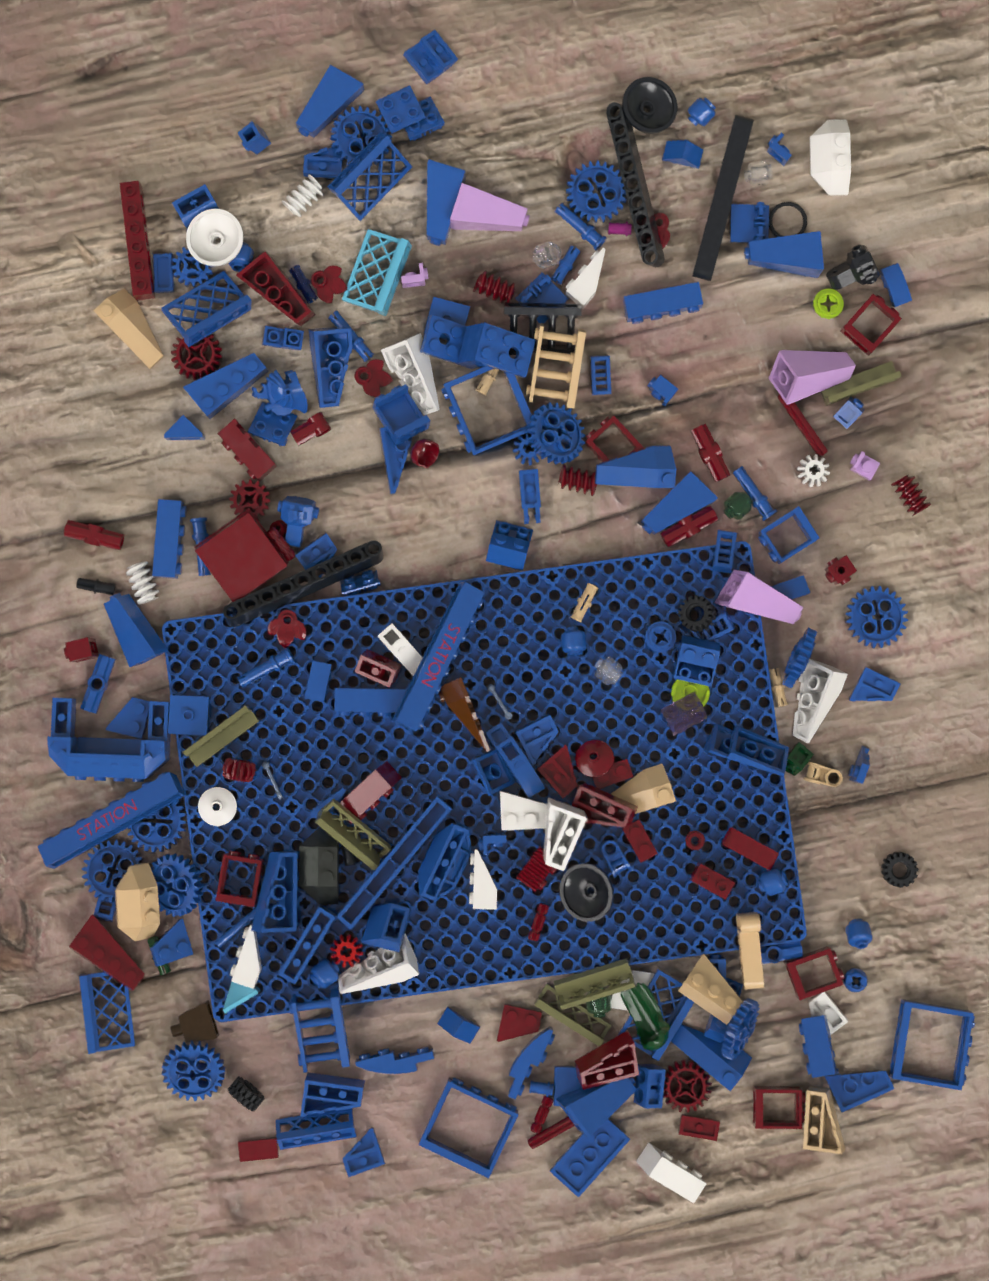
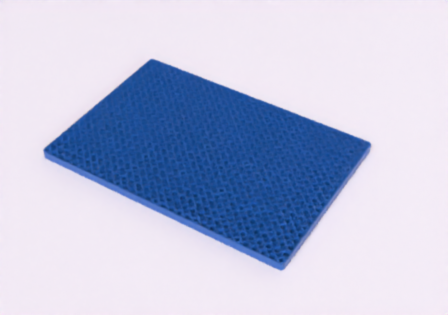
M745 541L736 542L732 572L733 570H739L740 565L744 564L749 568L748 573L755 576L750 545ZM716 545L287 604L269 612L272 615L268 619L269 621L263 619L264 615L253 619L250 624L244 623L237 627H226L223 613L165 622L162 626L163 642L168 650L165 652L170 695L210 697L208 733L220 725L218 717L221 714H225L228 719L245 705H248L255 715L257 710L261 708L266 713L264 719H259L257 724L247 730L249 733L247 741H242L240 736L212 756L213 763L210 766L204 762L199 767L194 765L192 768H188L185 764L189 756L186 757L183 753L186 750L183 747V741L188 738L193 745L204 736L176 734L182 785L185 792L184 800L193 864L195 863L194 871H200L197 877H200L203 872L207 873L210 877L207 883L202 882V880L199 881V884L204 886L199 891L203 894L204 892H210L212 900L207 902L203 899L202 895L198 897L201 900L198 906L212 1012L215 1020L227 1022L290 1013L289 1002H292V994L302 997L304 1002L317 1001L314 1000L317 994L323 997L322 1000L331 997V989L339 988V983L337 981L326 989L317 988L309 976L311 968L315 965L308 963L300 976L302 985L299 987L294 986L290 981L278 975L293 951L292 948L287 946V940L294 939L296 943L299 941L307 927L304 925L303 919L305 917L312 918L320 905L338 916L374 872L362 861H357V864L345 866L343 861L342 864H339V873L346 875V882L339 883V894L341 892L347 893L349 900L347 902L339 900V904L323 905L318 904L305 890L299 887V869L297 868V931L256 932L262 966L257 983L263 985V991L240 1004L246 1007L247 1012L245 1014L239 1013L237 1010L238 1006H236L223 1016L219 1011L221 1008H224L233 977L230 976L233 964L237 965L239 957L230 954V948L236 947L238 949L239 946H243L245 939L242 937L247 925L220 948L216 945L215 941L224 935L228 928H232L246 916L244 905L216 901L219 873L222 861L217 858L218 851L221 850L229 854V850L236 851L238 848H242L245 850V856L248 857V854H256V846L261 845L264 847L265 852L259 859H264L263 865L266 866L269 853L276 852L274 845L279 842L284 847L283 851L297 852V859H299V850L293 847V842L300 840L303 843L318 829L312 828L309 824L310 819L317 817L310 812L312 809L307 807V801L314 799L317 805H319L328 796L333 795L342 788L347 789L346 796L363 782L361 779L363 772L371 774L386 761L399 775V770L403 766L409 768L410 774L408 777H402L392 787L394 791L390 799L384 796L379 799L381 803L373 809L377 814L375 820L371 821L365 816L361 821L371 830H378L379 836L389 845L396 846L408 832L407 826L414 824L424 813L423 806L426 802L432 803L439 796L443 801L450 799L453 802V808L437 826V829L422 844L420 852L415 853L403 867L404 873L397 875L387 886V895L385 897L379 896L368 909L371 912L372 906L391 903L396 905L405 903L409 906L410 917L408 923L412 926V930L408 933L405 932L409 942L414 944L413 951L417 958L419 975L397 983L401 988L397 993L390 990L391 984L379 986L381 989L380 995H373L371 988L361 990L362 996L360 998H355L352 992L342 994L341 1005L584 972L621 960L619 956L622 951L630 953L628 962L630 965L698 956L703 955V953L705 955L739 950V945L735 944V937L738 935L737 926L732 924V918L738 913L757 912L760 914L761 931L759 932L763 934L760 947L802 941L806 937L807 931L784 776L778 775L779 781L776 784H772L770 776L773 773L755 767L751 768L739 762L738 768L731 770L729 768L730 759L704 751L710 737L704 731V727L707 724H711L713 727L715 723L723 726L726 721H730L733 725L732 730L736 726L745 729L742 722L747 718L752 722V726L748 731L766 738L769 735L770 738H773V741L779 743L761 616L735 609V614L729 616L733 624L737 625L738 632L736 634L728 632L712 640V642L720 643L722 653L719 656L717 665H723L725 671L722 675H718L715 672L712 687L708 686L710 695L706 705L711 707V713L708 716L703 715L701 708L700 710L693 711L692 716L687 719L682 714L683 710L674 704L672 697L668 702L661 700V693L663 691H667L671 695L672 685L676 680L673 679L677 661L674 654L676 651H679L681 640L675 642L670 650L661 653V656H665L662 664L655 660L659 652L651 650L645 640L646 631L652 625L650 617L653 615L658 616L660 622L670 624L675 632L681 634V639L682 635L691 637V630L686 628L680 620L677 623H672L669 620L670 613H676L678 617H681L678 611H681L680 605L685 604L683 601L686 599L685 594L687 591L706 598L704 595L705 589H711L714 592V596L712 599H706L714 605V609L717 612L716 616L726 611L725 606L715 603L729 577H723L720 572L712 571ZM720 546V548L731 550V547ZM740 546L742 549H746L743 555H741V552H737ZM699 552H707L708 560L702 561L699 558ZM683 553L687 554L690 558L686 564L680 561V555ZM661 557H669L671 560L670 565H662ZM645 559L652 563L648 569H646V566H642ZM624 562H631L633 569L625 571L623 569ZM611 564L614 567V572L612 574L605 573L604 565ZM593 567L595 575L588 577L584 572L585 568ZM567 570H574L576 577L568 579L565 575ZM703 570L710 571L711 578L709 580L702 578L701 573ZM550 572H553V575H557L554 582H551L546 577L549 576ZM685 572L692 575V581L689 583L685 582L682 578ZM529 575H536L538 583L531 585L527 580ZM665 575L672 576V585L664 583L663 578ZM510 578H518L519 585L511 587L508 583ZM646 578L654 580L652 588L645 586L644 580ZM498 580L501 586L499 589L493 590L489 586L490 582ZM626 581H634L635 589L628 590L625 586ZM460 582H466L470 585L475 582L480 583L481 591L485 592L482 597L484 598V609L480 612L475 611V620L472 625L468 626L466 631L467 636L463 642L470 644V650L462 652L458 646V655L450 662L454 666V671L443 677L440 684L445 685L459 678H462L464 685L468 683L469 679L472 683H476V686H473V690H469L468 687H466L470 699L474 698L478 701V707L474 710L477 718L481 720V728L484 735L495 727L489 723L491 715L499 716L500 723L504 725L511 736L514 731L534 722L527 717L529 710L537 711L538 717L536 720L547 715L546 710L549 707H554L557 710V715L552 719L559 728L560 733L551 740L549 746L543 751V756L532 765L534 770L553 756L551 750L554 745L561 747L566 745L572 766H575L576 753L571 751L573 743L578 742L582 745L590 740H601L609 745V740L612 737H616L619 740V745L616 748H611L614 757L619 756L621 760L628 759L633 776L646 768L663 764L673 793L676 787L681 786L684 789L682 797L675 796V802L646 810L649 814L648 820L640 821L644 829L651 832L652 837L650 840L658 853L650 860L640 863L630 843H624L622 840L625 834L622 830L623 827H603L601 824L592 823L590 829L582 828L576 842V847L572 851L568 862L576 860L578 864L587 863L593 857L597 861L594 865L601 868L609 877L612 873L601 852L603 839L608 835L613 837L624 855L628 852L635 854V860L628 862L631 869L618 873L619 881L616 884H612L614 894H621L622 899L619 903L612 904L611 909L604 916L605 923L602 925H597L593 921L586 922L584 927L579 928L576 926L577 919L571 916L565 907L562 911L554 909V904L557 901H561L560 891H552L551 886L554 882H561L563 875L569 869L568 862L564 871L559 869L553 875L548 874L545 878L547 883L539 895L534 894L531 888L510 875L513 868L522 870L531 858L527 854V849L530 846L536 848L541 846L544 849L545 833L543 829H534L535 834L530 838L524 835L525 829L514 830L516 837L513 840L506 839L507 843H503L502 847H491V844H487V855H483V851L479 850V839H483V834L490 832L505 834L507 831L502 830L500 791H507L510 794L519 796V791L522 788L516 781V783L490 795L492 798L490 804H482L480 798L483 794H487V791L482 786V783H478L480 776L472 760L477 756H482L495 750L486 735L485 738L490 751L486 752L483 747H475L472 743L475 737L463 723L461 730H452L451 723L454 720H459L454 712L449 710L446 701L442 703L439 693L434 695L432 701L433 704L440 706V712L437 715L431 714L430 711L425 713L423 717L425 721L422 726L424 733L420 737L415 736L413 731L391 721V713H389V716H383L382 721L376 723L372 718L375 712H370V716H363L364 722L358 726L353 721L358 712H351V716H339V712H334L332 701L335 699V690H332L329 686L330 681L333 679L339 681V688H408L412 679L406 678L405 672L407 669L395 655L393 661L402 664L396 682L390 688L378 682L371 685L368 683L367 677L354 672L360 656L367 649L382 656L387 652H391L378 637L390 624H393L400 633L409 631L411 637L408 642L422 656V649L428 647L442 617H438L435 614L436 608L441 606L447 609L455 593L452 592V589H455V585H458ZM587 583L598 587V593L594 596L591 604L598 605L600 613L594 615L590 612V608H588L580 623L571 618V609L577 606V599L581 598ZM614 583L617 587L616 592L609 593L606 589L607 584ZM441 588L444 591L443 596L440 598L434 597L433 590ZM569 589H577L579 596L571 598L568 595ZM418 590L424 592V598L420 601L414 599V593ZM557 591L560 594L559 600L552 601L549 593ZM403 593L405 601L397 603L395 601L396 594ZM534 593L539 594L541 597V601L537 604L532 603L530 600V596ZM668 594H673L676 597L674 604H669L666 601ZM587 595V597H586V599H585V601H584V603H583V605H582V607H581V610L583 609L584 604H585V602L587 601L589 595ZM385 596L386 603L382 606L377 605V597ZM514 596H519L522 599L520 606H514L511 603V599ZM650 596L657 599V605L654 607L649 606L647 603V599ZM361 598H363L364 601H367V604L364 605V608H361L360 605H357V603L360 602ZM494 599H501L503 601V606L500 609H495L492 606ZM630 599H635L638 602L637 609L629 608L628 601ZM341 601H347L348 608L345 611L338 609V604ZM611 602L619 604L617 612H612L609 609ZM323 603L329 605V611L325 614L319 611V607ZM303 606L310 608L308 616L301 615L300 610ZM695 607L693 610L698 614L695 621H699L704 616V610L701 607ZM290 609L296 613L297 620L301 621L305 626H312L313 631L310 635H306L305 640L294 637L292 643L287 646L288 648L293 646L296 649V654L293 656L295 663H289L282 667L278 678L273 679L269 673L244 688L240 683H233L232 677L234 674L242 675L268 661L267 653L269 650L275 649L277 654L284 651V647L278 642L277 634L270 641L265 639L269 623L273 619L278 618L281 611ZM424 609L427 611L425 619L417 618L416 613L418 610ZM554 610L562 612L563 617L560 620H555L552 617ZM400 612L408 614V619L405 622L398 621L397 616ZM536 612H540L544 616L543 621L540 623L533 620V614ZM237 613L231 614L230 617L236 616ZM383 614L389 617V621L385 625H381L378 621L379 617ZM522 615L525 619L524 624L516 625L514 617ZM289 617L288 619H284V621L290 622L291 618ZM363 617H367L370 620L369 626L365 628L360 626V619ZM499 617L504 618L506 621V625L503 628H498L495 625V620ZM633 618L640 620L641 626L639 628L631 626ZM209 619H213L215 626L208 630L205 626L206 622ZM720 619L724 629L727 628L724 619ZM343 620L350 621L351 626L348 630H342L341 622ZM479 620H483L487 624L486 629L483 631L476 628V623ZM613 621L621 622L622 629L620 631L612 629ZM750 621H754L757 624L755 632L748 629ZM189 622H194L196 625L193 632L187 631V624ZM326 622H329L332 626L331 631L328 633L322 631V625ZM714 622L713 625L719 629L717 623ZM596 623L603 626V631L600 634H596L593 631V625ZM171 625L173 627H176V630L173 631V635L172 633L168 632V629L171 628ZM569 627H583L586 634V654L583 656L567 655L566 658H560L557 650L562 647L561 639L555 637V630L560 628L567 632ZM422 628H427L430 631V635L423 639L419 636V631ZM664 630V631L661 632L659 635H661V637H662V639H663L662 641L668 642V641L665 640V638H664V632H665V630ZM539 631H543L546 634V640L543 642L537 641L535 637ZM700 632L703 640L707 639L704 632ZM249 633H254L255 635L253 643L246 641V636ZM519 634L527 636L525 644L517 642L516 637ZM231 635L236 637V643L233 646H229L227 643V639ZM365 636L372 638V644L368 647L362 644V639ZM499 637H506L509 641L508 645L505 647L499 646L497 643ZM635 637L643 639L644 644L642 647L639 648L634 645L633 640ZM211 638L217 640V646L213 649L208 646V641ZM352 639L353 647L345 649L343 646L344 640ZM482 639L488 640L490 644L485 650L480 649L478 646L479 641ZM619 639L624 642L625 647L623 650L615 648L614 643L616 640ZM754 640L756 643H759L760 645L756 648L757 651H755L754 647L751 648V644L754 643ZM192 641L198 643L196 651H191L189 648V644ZM328 641L334 643V649L331 652H327L324 648L325 643ZM598 642H602L606 646V650L603 653H599L595 649V645ZM174 643L179 646V651L176 654H172L170 651V647ZM733 643H738L741 646L739 653L732 651L731 646ZM308 644L315 646L313 654L309 655L306 653L305 648ZM541 650H546L549 653V658L545 661L540 660L538 657V653ZM251 652L258 654L256 662L249 661L248 657ZM521 653L529 654L530 661L528 663L520 662L519 656ZM234 654L239 657V662L236 665H232L229 661L230 657ZM504 655L511 658V663L508 666H503L500 663V658ZM638 656L646 658L645 666L640 667L637 665L636 659ZM214 657H218L220 660V664L216 668L211 666V659ZM350 657L356 660V665L353 668L346 666V660ZM484 658H489L492 661V666L488 669L481 666V661ZM621 658L627 661L625 669H620L617 666V661ZM755 659L762 661L763 665L760 670L755 669L753 666ZM194 660H199L201 663L198 670L192 668ZM330 660H334L337 663V667L330 672L325 701L322 702L323 708L317 712L313 709L315 701L305 699L310 675L308 666L312 661L328 663ZM464 661H471L473 663L471 671H464L462 669ZM605 661L608 663L607 673L598 669L599 662ZM177 662L182 666L179 673L173 671V665ZM736 662L743 664L744 669L742 672H737L734 669ZM581 664L589 666L588 674L584 675L579 672ZM293 665H296L299 669L296 676L289 674V669ZM564 666L571 671L567 674V677H564V674H560ZM543 669L551 671L552 676L550 679L544 680L541 677ZM524 672L532 674L533 679L531 682L527 683L522 680ZM660 672H664L668 676V680L665 683H661L658 680ZM506 674H510L514 678V682L511 685L503 683V677ZM641 675H646L649 678V683L646 686L639 683ZM216 676L222 678V684L219 687L213 684V679ZM605 676L609 678L608 681L611 683V688L608 691H604L601 688V682L605 680ZM357 677L359 680L358 685L350 687L348 683L349 678ZM486 677L494 679L495 691L507 711L510 713L515 712L519 715L517 723H510L505 718V713L498 702L494 707L487 705V698L494 695L484 685ZM623 677L630 680L628 688L620 686V680ZM758 678L765 680V686L762 689L756 686ZM197 679L203 681V687L199 690L194 686V682ZM740 680L746 683L744 691H739L737 688V683ZM179 681L184 684V689L181 692L175 689V685ZM584 683L592 685V691L589 694L582 691ZM720 683H724L727 686L725 694H721L718 691ZM296 684L301 687L299 695H294L291 691L292 687ZM569 685L573 688L571 696L563 694L564 686ZM276 687L282 689V695L279 698L273 696V689ZM546 688L554 690L553 698L547 699L544 697L543 692ZM256 690L263 692V697L259 701L254 698ZM526 691H533L535 693L533 701H526L524 697ZM238 692L244 695V700L241 703L235 701V695ZM513 693L516 696L514 704L506 702L505 697L507 694ZM644 694H649L652 698L651 703L645 705L641 700ZM218 695H222L225 698V702L221 706L216 704V697ZM626 696L631 697L633 700V704L630 707H625L622 703L623 698ZM761 697H765L768 700V705L765 708L759 705ZM606 699H611L614 703L611 710H607L603 706ZM743 699L749 702V708L745 711L740 708V702ZM587 702H592L595 705V709L591 713L586 712L584 709V705ZM723 702H727L730 705L728 713L721 711V704ZM298 703L304 707V711L301 714H296L294 711V707ZM572 704L575 706L576 712L574 715H568L565 712L567 705ZM278 706L285 710L281 717L275 713V710H278ZM666 710H670L673 713L671 721H666L663 717ZM647 713L654 715V721L651 724L646 723L644 720V716ZM629 715L635 718V724L631 727L625 723V719ZM764 716H768L771 720L768 727L762 725L761 721ZM338 717H342L345 721L342 728L335 726V719ZM609 718L616 720V727L614 729H609L606 726V721ZM318 720H323L326 724L325 729L322 731L316 728ZM589 721L597 723L596 731L591 732L587 729ZM300 722L305 723L307 727L304 733L297 731V725ZM440 723L443 726L440 734H435L432 731L433 724ZM572 723L578 725L579 730L576 734L568 732V726ZM280 725L287 727V734L285 736L278 734V727ZM689 726L695 730V734L691 738L685 734V730ZM261 728L268 730V736L264 739L259 736ZM397 728H401L405 732L402 739H397L394 736V731ZM669 729H673L676 732V737L673 740H669L666 737V732ZM378 731H383L386 735L385 740L382 742L377 741L375 738V734ZM649 732H655L657 735V740L653 743L647 740ZM360 733L366 736V742L362 745L356 741V737ZM632 734L638 737L637 744L633 746L628 743V737ZM340 736H344L347 739L345 747H340L337 744V739ZM321 739L328 741V747L325 750L320 749L318 746V742ZM461 739L464 741L465 746L462 750L454 748L455 740ZM303 741L309 744L307 752H302L299 749V745ZM437 742L445 744L444 752H436L435 744ZM516 742L530 762L521 742ZM283 744H287L290 747V752L287 755H283L280 751ZM420 744L426 747V753L422 756L416 753V747ZM692 745L698 749L697 755L693 757L688 754V748ZM264 747H268L271 750V754L267 758L261 754V750ZM404 747L407 750L405 758L397 756L398 748ZM672 748L679 752V755L675 756L676 759H673V756H669ZM246 749L250 750L252 757L246 761H251L256 765L253 780L251 782L227 781L222 775L223 764L225 763L223 759L224 754L229 752L233 758L245 760L242 757V753ZM380 750H385L388 753V758L385 761H381L378 758ZM652 751H657L660 754V758L656 762L650 760V753ZM363 752L369 756V760L365 764L359 761V755ZM635 753L641 757L640 763L636 765L631 762V756ZM592 754L590 758L596 759L597 755ZM343 755L348 756L350 759V763L347 766L340 764V758ZM323 758H328L331 762L328 769H324L321 766ZM463 758L467 761L465 769H459L456 766L458 759ZM306 760L312 765L310 771L302 769V763ZM440 761H445L448 764L447 771H439L437 764ZM263 762H268L273 768L274 780L283 796L280 800L276 793L270 796L266 792V788L272 785V782L264 774ZM713 762L719 764V770L716 773L710 771V765ZM286 763L292 765L293 769L290 774H286L283 771V766ZM420 764L428 765L429 772L422 775L419 773L418 767ZM695 764L700 767V773L696 776L691 773V767ZM675 767L681 769V776L679 778H674L671 774ZM573 769L577 782L585 781L587 784L596 787L592 777L585 776L576 769ZM209 774H213L216 777V782L213 785L207 782ZM345 774L351 775L353 779L350 785H345L342 781ZM191 776L197 780L195 787L188 785V779ZM753 776H758L760 779V783L756 787L751 784ZM326 777L333 779V786L331 788H327L323 784V780ZM463 777L468 778L470 781V785L467 788L459 786V780ZM542 777L540 780L548 788V795L541 797L537 793L530 798L531 800L546 804L548 803V798L562 803L567 802L572 806L578 790L575 788L566 797L562 798L552 785ZM736 778L741 781V786L738 789L732 787V781ZM306 780L314 782V788L311 791L307 790L304 786ZM441 781H449L451 788L448 791H443L440 788ZM716 781H720L722 784V789L719 792H715L712 788L713 783ZM288 782L295 785L293 793H288L285 789ZM423 783L431 785L432 790L430 793L425 794L421 791ZM612 784L600 790L611 794L621 786ZM696 784L703 786V792L699 795L693 791ZM406 785L410 786L413 790L410 796H405L402 793V788ZM214 787H222L229 791L234 790L237 792V810L240 812L238 820L232 819L227 824L221 826L210 825L203 819L198 825L197 822H193L196 815L198 818H201L198 811V805L193 806L190 802L192 796H197L200 799L205 791ZM249 788H254L257 791L255 798L248 796L247 791ZM776 792H779L782 796L779 803L773 801V795ZM756 795H761L763 798V802L759 806H756L753 802ZM464 797L472 799L473 803L470 807L462 805L461 800ZM740 797L743 799L744 805L741 808H736L734 802ZM719 800L725 803L722 811H717L715 808V804ZM291 801L294 805L298 806L296 809H294V812H292V809H288V806L291 805ZM218 803L213 805L214 810L218 811L220 809ZM699 803H704L706 806V810L702 814L696 811V806ZM271 804L278 806L279 811L276 815L269 812ZM406 805H413L415 807L413 815L405 813ZM679 806L686 807L687 813L684 816L677 814ZM252 807H257L259 809L258 817H252L250 815V809ZM389 807L396 810V815L393 818L386 816L385 811ZM334 808L331 814L340 815V812ZM662 808L668 811V815L664 819L658 817V811ZM782 811L785 815L784 820L777 822L775 815ZM486 813H491L494 816V821L490 824L485 823L483 820V816ZM640 813L635 814L632 823L639 819ZM763 814L766 818L765 823L759 825L756 822V818L758 815ZM465 817H474L475 824L473 826L465 825ZM740 817L746 818L747 823L744 827L737 825V820ZM447 819H454L456 825L469 830L470 835L477 837V844L471 845L472 853H475V849L479 850L490 875H494V871L502 874L498 881L492 878L497 890H502L505 893V897L502 900H497L496 909H473V904H469L470 892L474 891V885L470 884V873H474V865H470V860H468L461 875L464 879L463 885L456 886L449 893L440 897L447 900L448 904L445 908L438 907L437 901L419 895V891L415 889V883L419 882L418 872L413 870L412 865L415 862L422 864L429 849V842L433 840L437 833L446 828L445 821ZM722 819H725L728 823L727 828L724 830L718 828V823ZM343 820L344 825L347 827H354V823L351 824L348 820ZM292 821L300 823L298 831L291 829L290 824ZM702 822H706L709 829L702 834L704 835L705 842L709 841L711 843V849L707 852H704L702 848L690 850L689 854L683 851V848H686L685 838L687 835H681L680 827L688 825L690 828L689 832L699 831V825ZM274 823L281 826L279 834L272 832L271 827ZM254 826H259L262 829V834L259 837L255 836L252 832ZM392 826L396 827L399 831L396 837H391L388 834V829ZM665 827H668L671 831L670 836L667 838L661 836V830ZM730 827L759 843L760 835L766 833L768 841L763 845L779 853L772 869L779 868L781 871L784 870V872L787 869L792 870L793 876L788 879L789 885L786 886L784 892L777 894L775 900L769 901L766 892H762L758 881L761 880V873L768 869L753 861L750 865L746 866L743 864L744 856L730 848L723 849L721 847V841ZM235 829H240L243 832L241 839L234 837L233 832ZM217 831L222 832L224 836L221 842L216 841L214 838ZM781 831L787 834V837H784V841L778 838V835L782 833ZM358 832L361 839H369V835L365 832ZM197 834L204 836L205 840L202 845L198 844L195 840ZM693 837L691 839L692 843H698V838ZM588 838L594 839L595 842L594 847L590 849L584 846V842ZM340 843V844H339V854H341V855L343 856L342 849H340V847L342 846V844ZM372 844L373 849H375V848H378V849H380V850H383V849H384V848H383L381 845H379V844ZM614 844L605 846L606 853H612L615 850ZM666 847L673 848L672 856H664L663 851ZM510 849L518 851L519 855L516 859L508 857L507 853ZM391 850L380 859L379 865L388 856ZM784 850L790 852V857L787 860L781 858V853ZM493 851L497 852L500 856L496 862H492L488 858V855ZM200 853H203L207 856V861L205 864H202L198 861V855ZM726 858L733 860V865L730 868H725L723 865ZM230 860L228 867L229 877L226 880L225 889L230 890L231 894L242 895V887L247 886L251 891L249 896L252 897L257 864ZM711 860L714 863L712 870L726 878L734 877L736 883L726 900L698 885L697 891L689 892L688 886L692 883L689 878L692 873L685 871L686 865L693 863L696 867L698 862L705 865L707 861ZM669 866L676 868V873L673 876L666 874V869ZM240 867H245L248 870L247 877L239 875ZM656 869L657 876L653 879L648 878V870ZM358 870L364 871L366 875L362 881L355 877V873ZM635 871L638 873L636 881L628 880L630 872ZM753 874L755 881L753 884L748 885L745 878ZM261 875L260 886L263 882L264 875ZM399 884H402V887H406L403 894H400V891H396ZM672 885H677L679 888L676 895L669 894V888ZM520 887L524 890V894L521 897H515L513 890ZM652 888L659 889L660 894L658 897H650V890ZM790 888H794L796 892L793 898H788L786 895L787 890ZM638 890L641 893V897L634 901L630 895L633 891ZM751 894H756L758 897L757 902L750 904L748 897ZM457 896H465L467 902L464 905H458L456 903ZM733 896L738 897L739 900L736 906H730L729 900ZM304 898L311 902L307 907H305V904H301ZM713 899H718L720 902L719 907L716 909L710 908V902ZM426 901L428 909L421 911L417 906L418 902ZM693 902H699L701 905L700 909L696 912L691 910ZM543 903L549 906L544 921L548 925V930L545 933H540L538 941H533L528 936L530 930L532 931L531 927L536 915L535 906ZM676 904L681 905L682 908L679 914H673L671 911L672 907ZM520 906L525 907L527 910L526 914L522 917L516 914V909ZM656 907H660L663 910L662 915L659 917H655L652 914L653 909ZM796 907L798 915L794 918L790 917V909ZM226 908L233 910V918L225 916ZM498 910H506L508 913L507 917L499 919L496 915ZM636 910L643 911V917L639 920L633 917V913ZM774 910H778V919L771 920V912ZM209 911L211 914H214V917L211 919V921L210 918H206V914H208ZM480 912H485L488 914V920L481 922L478 920L477 915ZM621 912L624 914L622 922L614 920L616 913ZM460 915H467L469 922L465 925L460 924L458 918ZM361 917L356 925L349 929L338 918H335L326 934L331 933L335 939L340 941V935L344 936L345 931H352L354 938L358 937V941L355 943L357 945L362 941L363 930L366 928L368 919ZM446 917L450 920V925L442 927L439 920ZM716 918L722 919V925L719 928L713 927V921ZM428 920L431 923V927L428 930L422 929L420 926L421 921ZM564 920L567 922L565 930H559L556 927L559 921ZM696 921L703 922V928L699 931L693 928ZM677 924L684 925L682 933H675L674 927ZM521 926H527L529 933L522 936L519 934L518 929ZM659 926L665 928V933L662 936L655 934V930ZM795 927L801 930V932H798V936L792 933V931H795ZM506 928L510 931L508 938L500 937L499 932L501 929ZM639 929L646 930V936L642 939L636 937V932ZM780 929L782 931L781 938L774 939L773 932ZM210 930H214L217 933L216 940H211L208 937ZM483 931H488L491 934V938L488 941H483L480 938V934ZM619 932L627 933L625 941L617 940ZM469 934L472 937V941L465 944L461 941V936ZM602 934L608 936V941L605 944L598 943V937ZM325 936L314 953V956L318 958V963L323 959L328 960L327 956L329 953H336V951L330 950L331 946L336 945L334 942L328 943L325 940ZM446 936L450 937L453 943L451 946H444L442 939ZM582 937L589 939V944L585 947L578 944L579 939ZM720 937L724 938L725 944L722 947H716V940ZM424 940H432L434 946L431 949H426L423 946ZM562 940H568L570 946L568 949H561L559 943ZM701 940L703 943L706 944L703 946L702 950H700L699 947H696V945H698L700 943L699 941ZM270 941H273L277 944L276 951H271L268 949V943ZM362 943L363 946L357 949L363 951V955H357L360 958L358 963H361L368 957L366 954L367 948L372 947L378 950L380 947ZM542 943H549L551 949L548 952L541 951L540 946ZM680 943L687 945V949L683 953L677 951V946ZM524 945H529L532 951L530 954L524 955L521 952V948ZM344 946V950L342 952L347 953V951L352 949H347V947ZM660 946L668 947V952L665 955L658 954ZM510 948L513 954L510 957H504L502 950ZM643 948L649 950V954L645 958L639 957V951ZM211 950L219 951V959L211 957ZM490 950L493 952L494 956L491 960L483 958L485 951ZM471 953L475 959L473 962L467 963L463 958L464 955ZM603 954H607L608 957H611V959H608V963H604L603 960H600V958L604 957ZM447 956H453L455 963L451 966L447 965L444 959ZM585 956H589L592 959L591 964L588 966L581 964V960ZM427 959H434L436 966L428 968L425 964ZM565 959H570L573 965L566 969L562 966V962ZM271 961L279 962L280 969L273 970L270 966ZM340 961L337 965L340 970L337 972L339 975L351 967L349 962H347L344 968L342 967L343 961ZM545 962L553 963L554 967L551 971L543 969ZM528 964L533 965L535 968L531 974L524 972V967ZM508 967H511L513 971H516L512 973V976H509L508 973H505L508 970ZM214 969L222 971V978H216L213 975ZM488 970H494L496 977L488 979L485 973ZM470 972L475 973L477 980L474 982L468 981L466 978L467 974ZM450 975H455L458 978V982L451 985L448 983L447 978ZM436 978L439 981V985L431 987L428 984V980ZM273 981H281L283 984L282 989H275ZM412 981H415L416 984H419L416 990H413V987L409 986L411 985ZM217 988L225 991L224 997L221 998L216 995ZM276 1000H283L285 1002V1008H277L275 1004ZM263 1002L266 1005V1010L259 1011L256 1004Z

